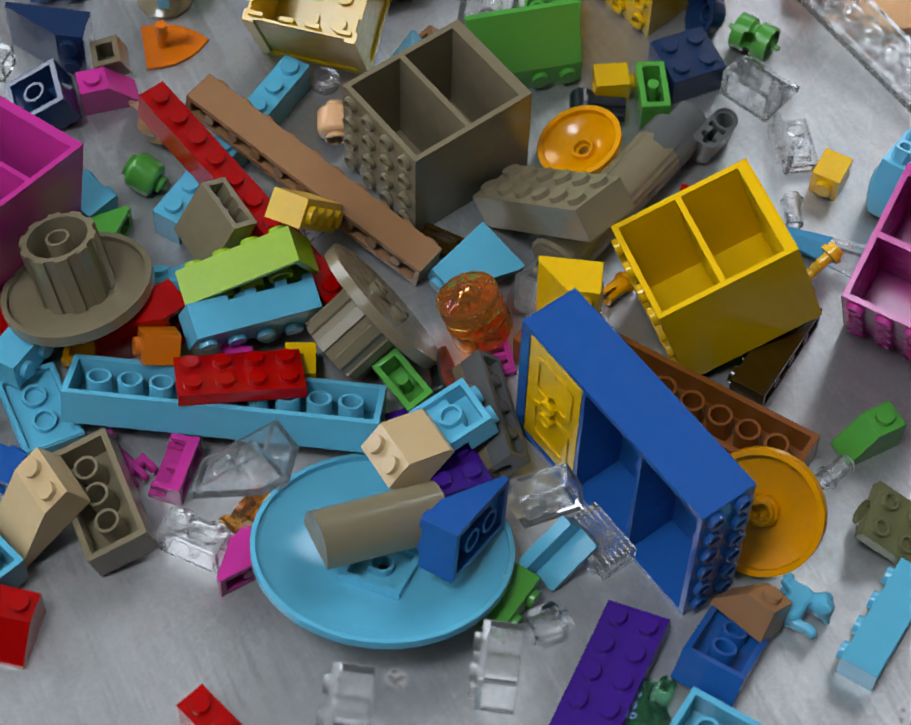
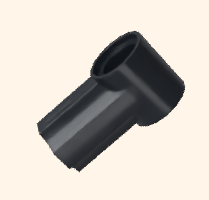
M577 88L571 91L569 109L581 105L600 106L613 113L619 122H625L626 97L595 95L588 88Z

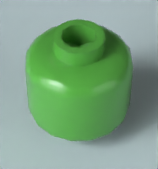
M144 152L139 155L133 154L122 170V174L125 175V184L143 196H149L154 191L160 193L168 180L164 176L166 172L165 164Z

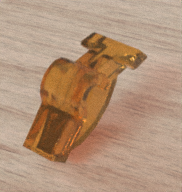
M258 485L254 491L246 495L236 505L231 515H223L219 518V522L230 532L236 534L242 528L240 526L247 520L249 522L254 521L259 508L271 492L265 486Z

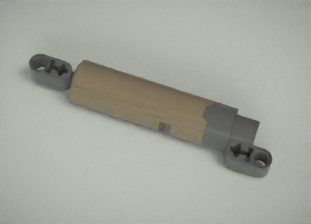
M684 100L670 114H656L619 152L614 160L599 173L620 176L635 207L618 222L640 212L647 205V202L662 189L691 157L700 163L712 160L732 136L738 124L737 114L729 108H719L707 119L697 106ZM611 227L591 242L540 235L532 243V252L535 259L512 283L507 295L508 307L512 311L522 314L531 310L537 303L538 281L535 280V276L538 277L539 255L594 261L611 243L610 240L616 238ZM518 292H523L528 297L521 296Z

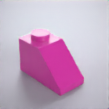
M105 67L75 72L84 116L131 107L128 104L130 100L139 101L135 79Z
M252 526L241 528L230 538L217 574L218 589L222 597L256 580L250 560V534Z

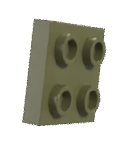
M882 481L873 484L868 499L858 506L853 515L852 521L858 526L854 537L896 565L901 557L911 562V501Z

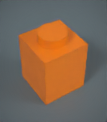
M138 326L137 336H134L132 339L133 355H136L142 366L173 365V357H180L181 334L175 326Z

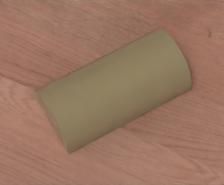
M428 481L307 511L304 525L327 570L416 548L421 539L422 528L419 527L422 515L426 510H431L445 496L436 482Z

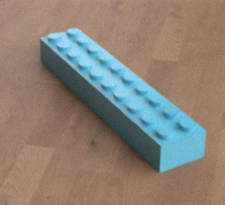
M74 354L60 390L62 422L365 453L361 445L385 419L387 385L305 377L307 397L178 406L173 365L142 366L139 360Z

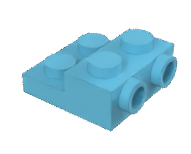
M463 377L409 411L410 413L419 409L426 410L454 451L466 443L473 449L499 432L495 425L500 421L490 405L484 408L481 403L485 399L475 385L469 387Z

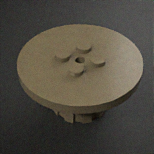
M57 212L48 215L47 218L39 222L35 221L28 227L27 233L21 236L18 245L24 265L5 282L0 304L3 316L11 331L26 342L47 347L83 344L115 331L131 320L142 309L153 290L155 282L154 268L146 250L135 240L116 233L98 232L93 219L90 216H83L82 212Z
M338 243L330 247L325 252V259L330 270L343 287V290L305 324L308 326L309 334L322 352L330 358L332 363L346 373L348 377L357 381L372 370L371 366L395 347L425 369H431L437 364L438 349L420 321L391 287L348 248Z

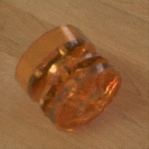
M470 271L461 273L444 284L436 296V307L447 326L446 328L457 349L465 353L473 354L478 349L488 352L500 346L509 337L513 329V317L503 300L499 286L493 276L486 272Z

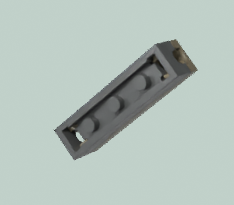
M478 349L464 359L461 364L453 367L452 372L455 382L463 377L469 387L475 385L485 399L481 404L484 408L490 405L500 421L495 424L499 432L475 448L491 477L499 478L506 476L509 478L511 474L516 473L529 464L531 458L499 357Z

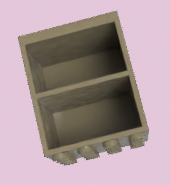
M457 19L343 84L344 161L350 170H355L361 176L364 185L368 189H373L377 193L380 201L385 202L394 213L402 219L409 220L418 231L424 229L425 224H435L473 201L472 196L481 190V186L503 174L502 171L512 164L527 166L532 92Z

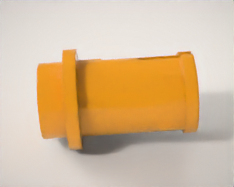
M625 271L618 272L615 278L602 288L601 299L607 296V299L603 301L605 305L610 306L626 292L631 293L634 291Z

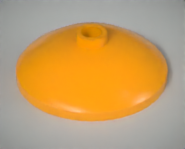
M581 105L567 109L555 116L542 130L537 142L538 159L543 168L551 167L558 170L568 169L570 171H586L597 174L617 156L623 139L622 128L615 115L603 107Z

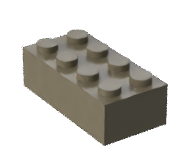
M105 427L54 452V454L62 457L91 500L72 520V524L87 562L101 576L160 547L120 447Z

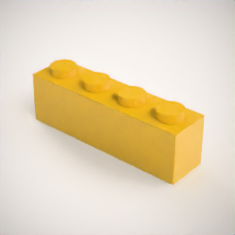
M274 186L264 217L297 229L333 233L334 229H338L342 222L343 212L341 209L343 204L312 193Z

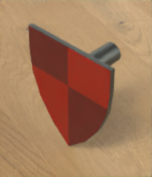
M446 345L438 349L437 364L429 369L432 385L429 387L434 392L432 396L455 382L452 368L455 365Z

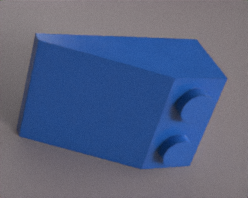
M502 476L441 499L431 510H426L419 523V527L422 529L421 539L417 546V551H419L418 567L453 583L504 526L510 478Z
M711 605L683 647L671 678L687 688L692 689L694 686L732 707L770 638L760 643Z

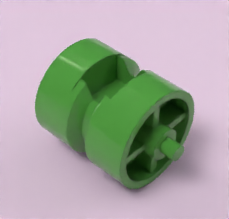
M743 12L735 24L730 23L728 28L732 29L728 38V45L742 52L749 50L750 56L762 62L767 61L774 50H780V46L777 43L780 38L781 29L767 22L760 24L759 18L747 12Z

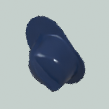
M689 0L685 15V29L689 30L702 26L706 34L718 31L722 27L726 16L724 0Z

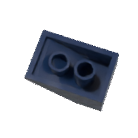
M6 1L5 10L14 45L43 62L54 58L70 74L91 69L93 63L89 42L95 41L91 12Z

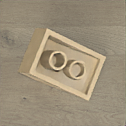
M36 447L15 469L0 503V536L24 559L26 568L91 501L61 456Z

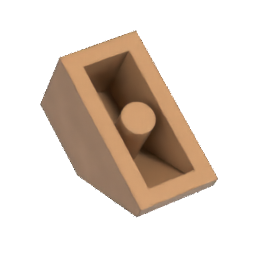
M769 583L731 588L714 597L711 604L761 643L780 632L793 602L784 596L779 589L771 586Z

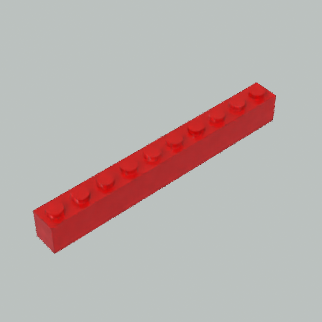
M163 81L139 95L138 116L199 184L221 177L227 179L257 221V225L249 237H261L268 234V230L272 227L286 225L264 217L270 198ZM292 227L293 229L301 233L297 228ZM311 244L319 269V273L312 276L322 304L321 310L343 290V287L330 270L325 258Z

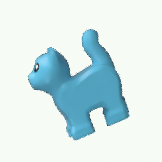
M788 572L781 581L783 586L780 591L793 604L783 626L804 633L808 638L813 639L817 635L814 626L802 621L808 611H811L823 623L829 624L830 616L835 609L834 596L830 592H813L808 586L796 581L794 575Z

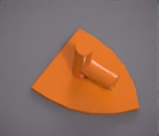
M158 20L154 25L141 26L147 71L176 66L187 61L200 52L209 42L208 38L195 30L184 26L166 24L164 20Z

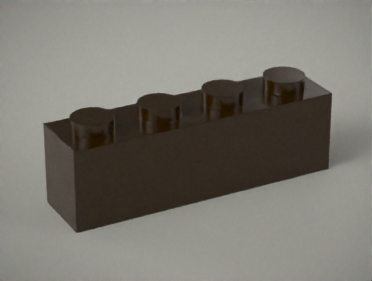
M821 316L743 354L741 365L739 367L735 365L728 375L729 389L765 406L818 327Z

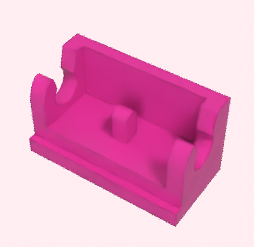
M171 433L170 441L156 478L151 482L148 497L149 499L182 507L203 455L201 437Z

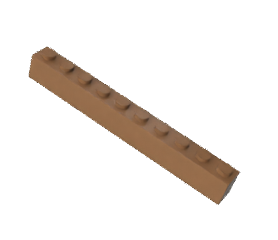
M209 74L187 94L185 106L204 127L286 189L312 193L343 204L341 209L343 219L339 229L415 287L437 265L442 248L438 246L433 238L426 237L409 220L402 219L385 202L378 201L370 195L365 187L356 184L345 176L340 168L332 166L325 161L316 150L309 149L301 143L292 132L285 131L277 125L271 116L260 112L247 98L240 97L232 91L224 81L218 80Z

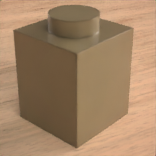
M117 35L89 42L94 69L105 67L122 75L132 73L128 47Z

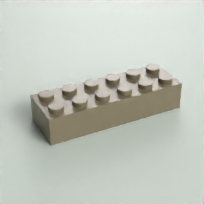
M518 164L506 167L502 171L503 174L484 183L481 186V190L472 196L488 227L585 242L593 241L635 209L620 176Z

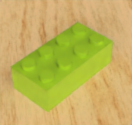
M278 225L269 229V233L266 235L245 238L240 241L239 246L231 249L221 248L214 251L212 256L207 259H195L185 263L184 268L175 271L185 306L227 294L229 299H233L236 293L244 289L255 287L257 292H260L272 286L273 282L286 279L287 284L299 281L302 274L311 272L314 275L319 273L309 238L290 226Z

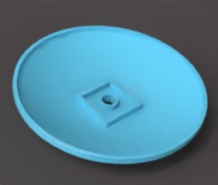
M365 453L349 454L320 461L296 472L280 483L268 495L259 508L252 524L250 560L255 578L266 597L282 614L304 629L326 639L356 647L372 649L413 648L433 644L464 632L481 621L499 603L511 581L515 562V544L510 524L505 516L504 526L453 583L418 567L419 551H417V547L327 570L304 525L306 512L392 491L383 481ZM380 564H384L389 568L377 569L375 567L379 566Z

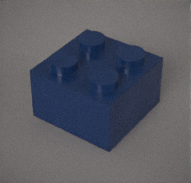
M702 26L650 42L648 61H664L671 105L723 88L727 66Z

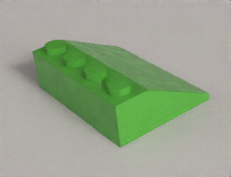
M561 0L464 16V25L528 89L543 88L562 83L568 84L581 80L582 49L578 0Z

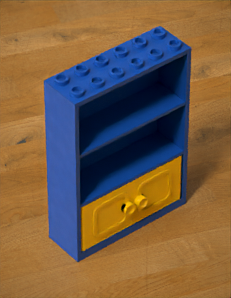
M576 288L523 319L516 414L523 435L682 616L691 610L693 612L698 611L708 602V598L715 593H724L734 583L733 578L737 569V561L741 553L746 525L750 518L751 505L754 502L756 482Z

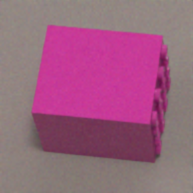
M0 96V297L5 282L24 265L19 253L21 250L18 244L21 236L27 233L28 227L35 221L39 222L53 213L81 212L84 148L83 143Z
M908 162L841 295L843 324L847 327L846 330L849 333L863 338L864 335L875 339L874 343L877 346L889 351L895 348L903 352L904 358L911 361V163Z

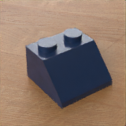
M54 58L4 85L9 101L59 130L82 118L72 77Z

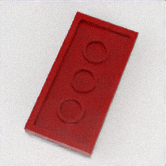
M283 348L272 351L173 357L178 406L307 397V386L299 349Z

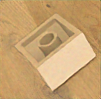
M419 409L380 423L361 445V448L383 481L392 490L428 482L455 452L424 409Z

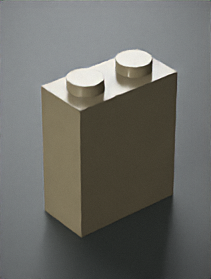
M221 177L201 182L174 227V231L194 259L204 260L211 257L212 253L218 249H231L239 246L240 241L250 236L257 225V221L227 179Z

